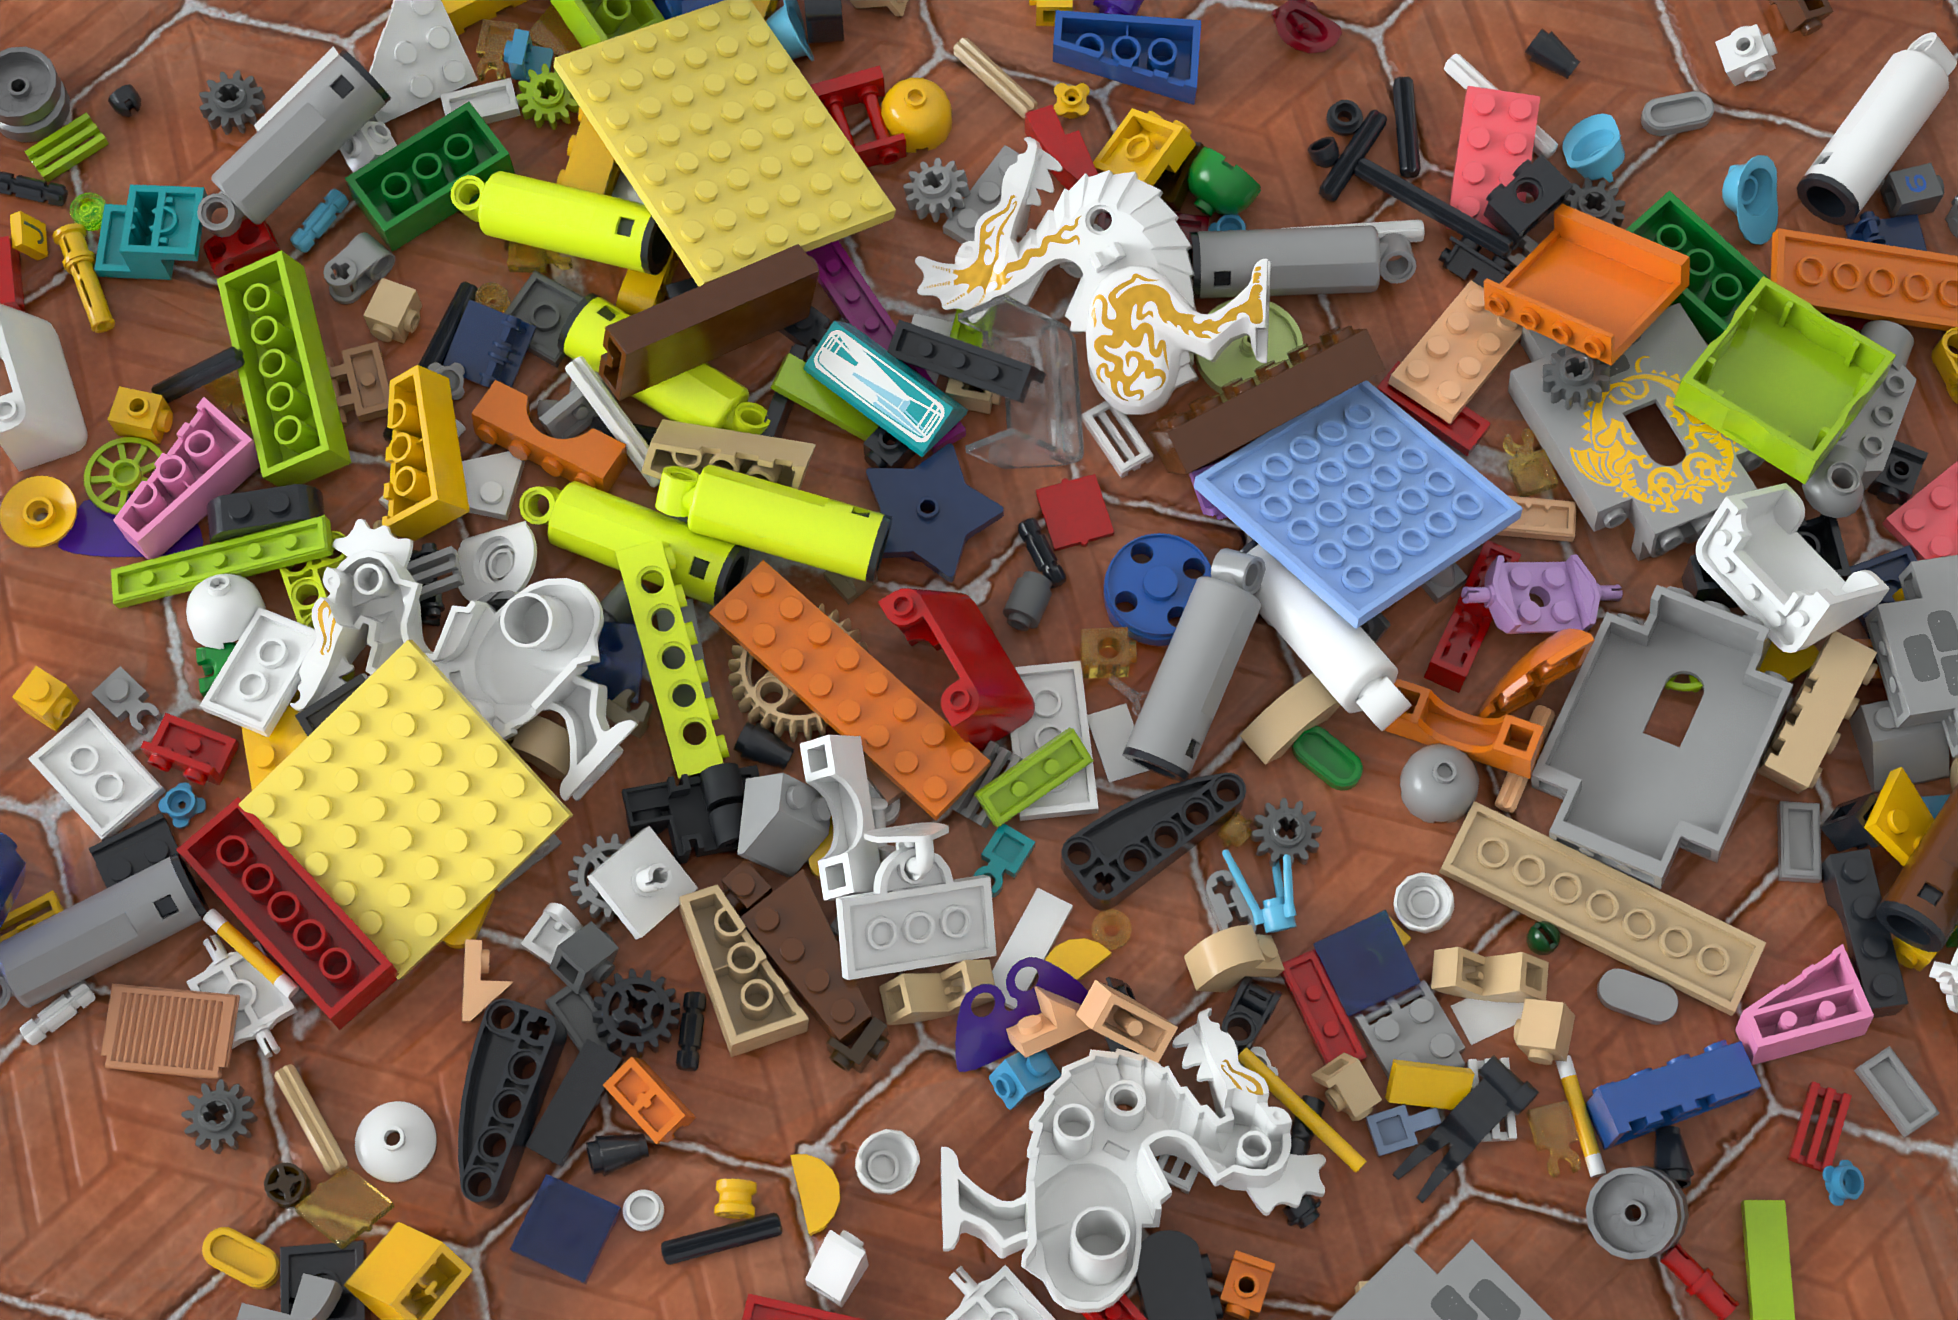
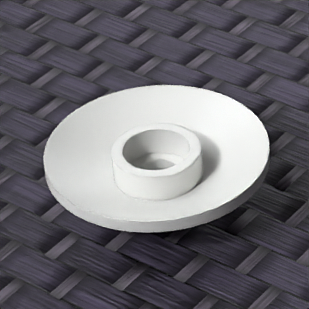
M401 1101L382 1104L369 1112L360 1123L355 1137V1151L361 1166L372 1177L389 1183L408 1181L422 1173L432 1161L437 1146L436 1129L430 1117L418 1106ZM393 1132L399 1133L400 1141L393 1146L387 1145L386 1139L388 1135Z

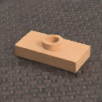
M1509 496L1523 508L1521 517L1496 535L1566 542L1574 541L1576 502Z

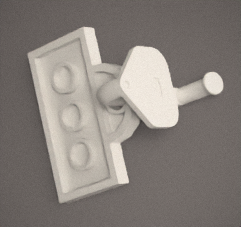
M870 798L875 829L864 832V838L878 844L881 865L875 875L873 892L836 898L842 977L852 980L961 962L963 960L997 956L990 876L979 875L953 879L950 867L940 855L934 853L933 844L934 839L949 833L948 825L925 822L886 828L885 809L888 807V802L882 798ZM887 843H896V847L887 845Z

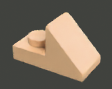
M465 940L462 1022L470 1023L513 983V981L481 980V973H489L490 954L489 949H482V940Z
M1035 986L1034 989L1041 1013L1026 1016L1018 1024L1007 1028L1006 1031L1010 1043L1027 1058L1090 1029L1076 1016L1081 1005Z

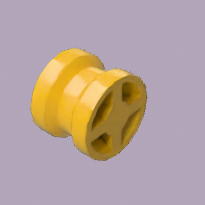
M720 1179L716 1181L719 1202L714 1206L715 1216L730 1219H750L755 1217L752 1196L757 1192L756 1182L744 1179Z

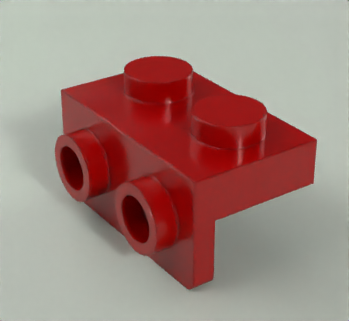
M165 713L151 743L143 741L140 748L149 758L147 762L159 770L169 772L171 768L184 772L183 776L196 784L205 785L208 781L220 786L240 744L235 738Z

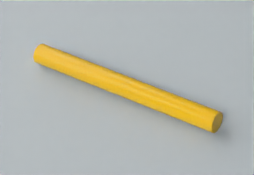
M1246 1047L1238 1055L1239 1063L1263 1077L1269 1091L1355 1173L1364 1166L1367 1161L1252 1051Z

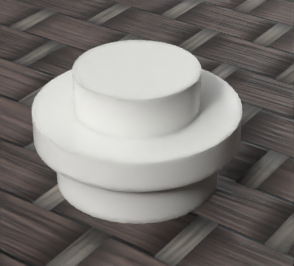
M645 1189L638 1190L630 1194L623 1205V1216L632 1229L642 1232L650 1231L661 1223L664 1217V1204L655 1192Z

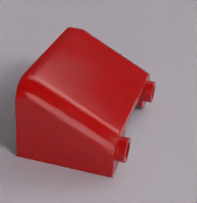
M901 588L878 601L887 618L901 630L911 646L917 644L918 641H924L931 644L936 651L943 648L961 679L951 684L944 691L941 697V707L952 728L966 743L970 742L981 752L987 747L990 740L997 742L1032 718L1035 712V702L1031 693L980 609L969 595L958 592Z

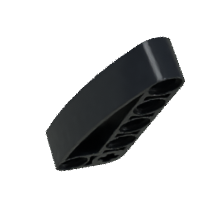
M1220 773L1178 782L1142 795L1098 818L1068 838L1061 850V869L1090 906L1100 911L1109 910L1236 816L1243 806L1246 785L1237 774ZM1222 789L1232 790L1236 794L1237 799L1231 802L1223 801L1218 797L1217 792ZM1191 812H1199L1205 816L1207 821L1201 825H1195L1190 823L1186 816ZM1161 835H1168L1175 840L1176 844L1171 848H1163L1156 843L1155 839ZM1075 851H1081L1088 855L1089 860L1087 863L1077 865L1072 863L1068 856ZM1130 858H1137L1144 863L1145 867L1143 870L1133 872L1125 867L1124 862ZM1101 882L1103 887L1107 883L1110 884V893L1106 894L1104 890L1098 893L1096 891L1097 884Z
M501 998L493 1001L484 1013L470 1057L460 1109L458 1164L461 1190L467 1199L483 1208L489 1209L498 1207L508 1195L525 1151V1145L530 1138L567 1040L566 1028L554 1016L544 1010L510 999ZM514 1012L513 1023L508 1028L501 1029L503 1017L508 1013ZM550 1028L548 1035L541 1034L538 1036L540 1030L547 1031ZM536 1062L537 1067L534 1075L528 1079H523L522 1073L525 1066ZM521 1100L522 1106L519 1114L508 1118L507 1113L510 1105L515 1101ZM506 1139L507 1145L504 1153L494 1157V1145L499 1140ZM490 1177L492 1184L489 1192L479 1197V1184L484 1179Z

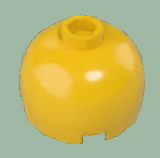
M908 78L899 81L887 91L882 101L881 115L890 136L904 133L906 152L916 153V149L927 147L928 151L937 148L947 139L952 129V107L946 92L930 80Z

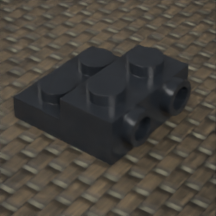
M364 1240L280 1247L281 1312L291 1314L302 1275L305 1273L334 1280L343 1287L339 1301L326 1320H371V1310L344 1286L345 1282L367 1258V1243Z

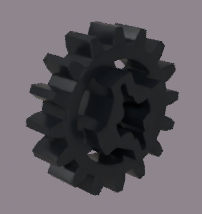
M630 969L629 978L623 979L618 973L614 974L615 985L610 986L603 983L601 985V992L605 997L597 996L593 1000L594 1007L599 1009L592 1013L593 1023L600 1024L596 1028L598 1038L608 1035L607 1048L611 1050L617 1044L621 1045V1052L624 1057L627 1056L630 1049H636L639 1058L643 1057L644 1048L650 1047L654 1053L659 1052L658 1041L661 1039L666 1043H670L672 1041V1034L668 1029L675 1030L679 1027V1019L674 1016L680 1014V1003L672 1002L676 998L675 989L672 988L664 991L666 979L662 976L655 982L652 981L651 970H646L642 978L637 977L634 969ZM618 997L619 1008L612 1011L613 1015L609 1016L611 1005ZM629 1003L638 1013L643 1012V1022L636 1014L629 1013ZM663 1010V1018L655 1029L653 1019L660 1015V1011ZM624 1033H629L637 1036H629Z

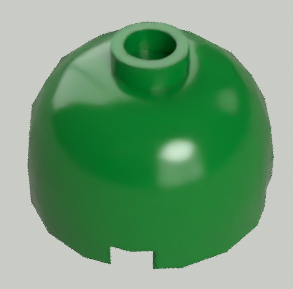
M1204 146L1193 160L1187 178L1188 188L1196 198L1193 205L1209 217L1214 212L1225 216L1237 215L1246 210L1260 193L1261 186L1238 165L1232 166L1224 161L1225 156Z

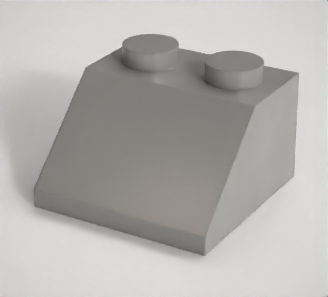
M1889 700L1861 705L1849 720L1873 793L1881 792L1890 771L1899 767H1903L1913 785L1950 776L1949 744L1942 722L1896 728Z
M785 773L746 778L737 855L787 878L793 877L829 834L831 813L825 798L815 788Z

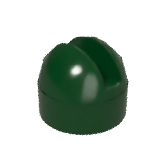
M1537 922L1527 933V945L1531 951L1538 955L1551 954L1559 945L1560 933L1557 927L1549 922ZM1543 928L1553 943L1549 945L1545 936L1538 929Z

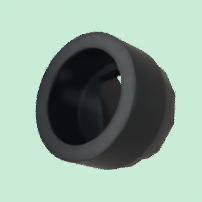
M130 84L118 88L108 99L112 108L121 116L130 117L132 115L129 110L134 108L138 112L141 107V98Z
M1334 137L1321 138L1308 147L1309 155L1317 166L1329 168L1334 166L1339 159V147Z

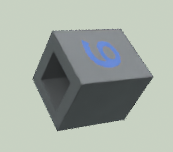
M1932 163L1889 172L1880 192L1891 218L1916 214L1919 216L1935 211L1944 195V183L1942 178L1936 175Z

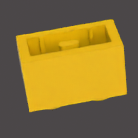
M397 1222L345 1282L344 1286L381 1320H432L473 1270L443 1242Z

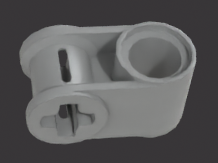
M366 232L358 234L346 248L332 260L328 261L324 267L323 274L325 281L330 285L331 297L340 304L354 303L371 286L391 271L395 263V256Z

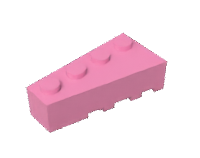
M205 397L196 406L198 412L189 424L185 422L177 432L178 439L167 454L162 453L154 463L156 469L149 479L141 481L113 519L128 542L148 560L162 556L207 515V505L212 499L221 495L231 494L260 467L254 441Z

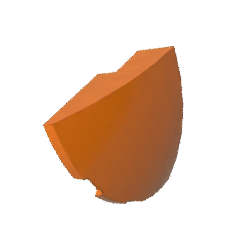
M1564 629L1536 645L1523 655L1498 681L1482 704L1477 717L1500 718L1505 714L1510 715L1542 698L1548 684L1582 666L1595 641L1591 633L1579 629Z

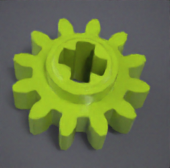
M545 63L542 65V73L539 75L532 69L528 70L530 82H518L522 93L517 95L516 99L518 106L524 107L522 113L525 120L534 116L537 128H540L544 121H549L550 127L556 130V120L561 118L563 122L570 124L568 112L578 113L580 106L557 71L555 70L554 73H551Z

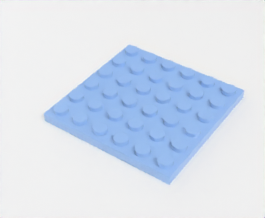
M1367 380L1268 431L1196 476L1194 488L1355 629L1520 519L1523 510L1520 505Z

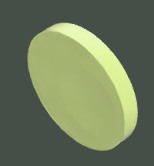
M1228 300L1216 306L1208 314H1212L1218 311L1219 309L1226 306L1232 300ZM1269 301L1267 362L1275 360V363L1289 359L1287 352L1303 345V338L1292 316L1282 307ZM1250 336L1233 341L1215 362L1194 354L1196 365L1202 378L1220 394L1224 393L1221 388L1223 385L1240 377L1243 380L1256 376L1254 370L1265 364L1256 360L1251 347Z

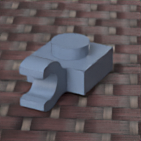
M1405 1104L1365 1117L1378 1157L1417 1145L1418 1141L1415 1132L1441 1124L1437 1108L1409 1116Z

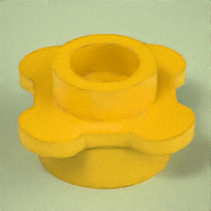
M1059 83L1055 86L1054 94L1057 96V103L1054 104V109L1057 115L1074 119L1088 114L1090 107L1086 103V99L1090 94V89L1086 84L1080 83L1077 86H1067L1065 83ZM1073 97L1075 101H1069L1068 99Z

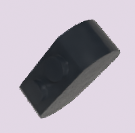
M293 484L218 496L207 505L210 544L325 515L323 494L313 486Z
M1164 1230L1151 1234L1141 1242L1138 1270L1134 1279L1143 1315L1147 1320L1223 1319L1218 1294H1210L1207 1279L1213 1278L1208 1254L1200 1255L1196 1241L1182 1232Z

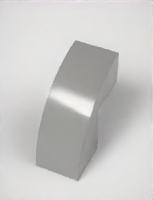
M303 1273L291 1314L242 1303L237 1320H326L339 1301L343 1287L334 1280Z

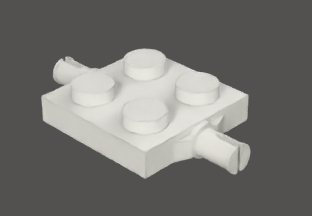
M219 935L210 936L217 950H215L208 938L204 940L203 945L209 952L213 962L204 972L186 981L190 990L240 995L232 1049L245 1041L256 1039L264 1053V1057H272L273 1054L267 1042L275 1054L280 1052L281 1048L278 1046L270 1030L278 1022L298 1012L291 998L288 999L237 951L227 953ZM258 941L253 943L262 953H264L267 956L262 945Z
M1006 1265L990 1279L978 1284L962 1266L956 1269V1273L953 1272L949 1276V1279L953 1281L965 1296L960 1306L945 1320H1056Z

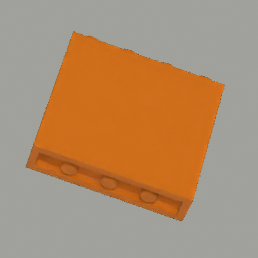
M1561 204L1554 211V230L1500 284L1488 278L1483 281L1485 309L1528 330H1533L1555 340L1557 343L1569 346L1591 358L1598 359L1612 366L1689 286L1690 257L1570 206Z

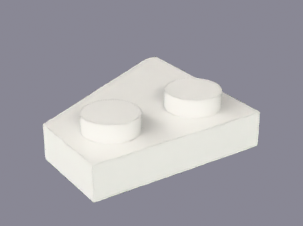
M509 451L462 461L469 513L508 521L525 461L514 457Z

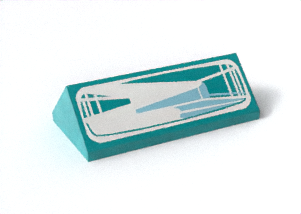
M833 321L804 365V370L921 457L941 440L968 412V409L946 395L945 392L904 362L893 357L886 349L850 323Z

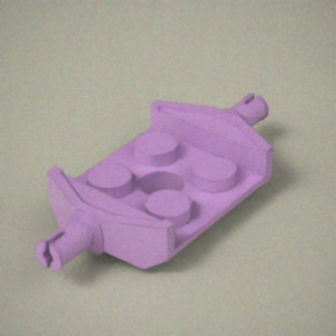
M1498 555L1488 568L1484 587H1464L1461 592V597H1466L1462 600L1465 604L1484 603L1485 608H1489L1497 628L1507 634L1557 633L1569 628L1587 632L1596 622L1599 602L1620 601L1623 595V591L1620 590L1622 587L1619 584L1599 585L1596 583L1595 578L1578 555H1571L1565 562H1504V556ZM1529 593L1538 595L1542 599L1544 607H1539L1535 602L1531 601Z

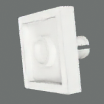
M650 826L643 828L587 876L588 880L636 940L642 938L679 906L680 896L695 892L698 889Z

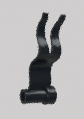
M1495 1055L1478 1071L1483 1080L1392 1174L1399 1180L1424 1159L1448 1143H1451L1452 1147L1440 1161L1416 1197L1421 1203L1472 1153L1484 1137L1511 1110L1518 1116L1540 1093L1528 1081L1523 1083Z

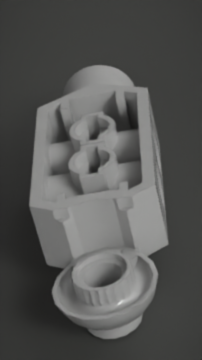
M1870 321L1863 326L1860 333L1896 354L1885 380L1806 484H1802L1807 501L1815 510L1823 515L1842 518L1848 517L1858 510L1863 502L1864 490L1884 470L1917 379L1906 368L1914 345V338L1906 328L1891 321Z

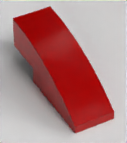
M1053 105L1025 113V133L1027 137L1037 140L1042 150L1050 154L1063 167L1061 172L1049 171L1066 189L1070 190L1085 173L1089 177L1098 174L1080 131L1065 135Z

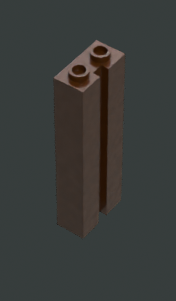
M797 244L606 326L603 347L607 353L601 355L598 374L618 401L808 318L820 271L813 257L808 256L801 246Z

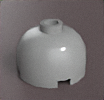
M1444 744L1424 746L1410 756L1402 769L1400 776L1401 798L1411 814L1424 822H1455L1469 812L1477 798L1479 776L1476 765L1466 753L1454 746Z

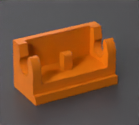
M631 1056L603 1084L606 1090L656 1144L672 1141L675 1138L673 1134L681 1126H689L697 1118L643 1059Z

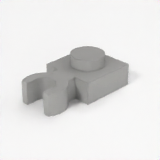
M121 666L91 692L120 722L130 715L131 725L141 735L148 733L141 724V719L145 715H153L158 721L163 719L156 706L151 703H143L150 695Z

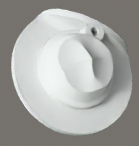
M526 521L475 535L461 542L457 554L465 585L458 587L460 592L467 600L477 601L491 592L510 590L519 593L526 587L535 569L537 559L536 540Z

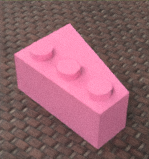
M1842 944L1834 949L1829 956L1815 965H1810L1802 971V974L1787 984L1780 985L1743 1010L1735 1031L1744 1046L1751 1064L1755 1065L1865 1035L1874 1014Z

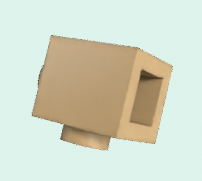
M381 278L363 316L370 333L374 337L385 342L395 340L404 344L409 332L413 333L419 324L422 304L416 289Z
M1525 998L1521 1019H1517L1514 1026L1516 1045L1531 1062L1543 1065H1550L1553 1060L1567 1062L1575 1015L1563 1002Z

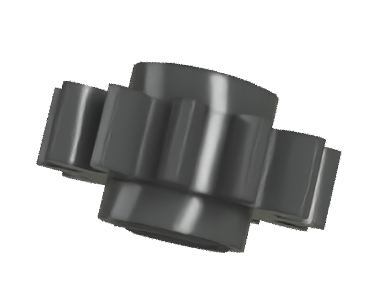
M237 70L233 74V78L228 79L224 72H220L221 81L216 83L213 80H207L210 92L199 93L203 103L199 107L203 117L208 120L213 130L222 125L225 134L229 135L232 127L237 126L238 130L243 134L246 131L245 123L250 122V124L255 125L258 122L255 113L262 114L266 112L262 102L266 97L262 88L257 87L253 76L243 80L240 70Z
M1585 178L1582 188L1576 183H1572L1573 187L1567 199L1561 204L1621 227L1625 217L1622 212L1626 203L1623 200L1615 201L1619 191L1618 188L1606 191V181L1604 179L1598 183L1597 187L1592 186L1589 178Z
M1567 346L1564 357L1552 353L1551 364L1543 365V392H1551V403L1553 404L1561 399L1565 400L1566 410H1570L1575 402H1579L1580 407L1586 410L1588 399L1601 403L1602 392L1610 390V365L1607 363L1601 364L1600 360L1591 358L1580 351L1579 353H1573V350Z
M1282 798L1279 809L1276 810L1272 804L1266 803L1264 808L1266 817L1255 815L1253 824L1260 829L1252 832L1251 840L1262 842L1257 849V856H1263L1266 853L1271 854L1269 862L1271 867H1274L1279 859L1283 860V856L1286 854L1291 856V868L1294 858H1297L1301 864L1306 865L1309 859L1307 851L1311 853H1317L1320 844L1314 839L1321 835L1322 827L1311 826L1316 816L1315 811L1308 812L1306 815L1301 813L1303 801L1297 802L1294 809L1288 807L1287 799ZM1284 828L1285 832L1291 829L1294 833L1292 839H1289L1287 835L1283 838L1280 837V829Z
M219 1079L215 1091L205 1083L201 1084L203 1096L198 1099L196 1096L189 1095L187 1097L188 1101L194 1106L193 1111H184L181 1114L183 1118L193 1123L184 1130L185 1134L191 1138L197 1137L195 1145L201 1150L207 1148L210 1142L211 1148L216 1154H221L224 1143H227L232 1149L238 1150L239 1144L236 1138L239 1135H242L244 1138L252 1137L251 1132L245 1127L246 1123L258 1121V1117L255 1114L246 1111L255 1104V1101L250 1096L242 1097L244 1089L239 1084L232 1086L230 1091L223 1079ZM219 1110H223L226 1113L223 1114L225 1121L217 1124L214 1121L217 1120L215 1114Z

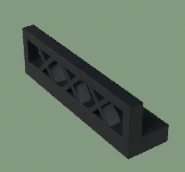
M902 320L898 321L887 351L902 362L1022 404L1025 401L1031 382L1035 381L1043 384L1046 376L1045 372L1027 363Z

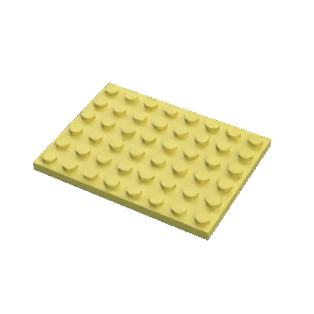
M724 0L555 57L554 68L698 286L797 244L807 252L894 218L895 207L751 0Z

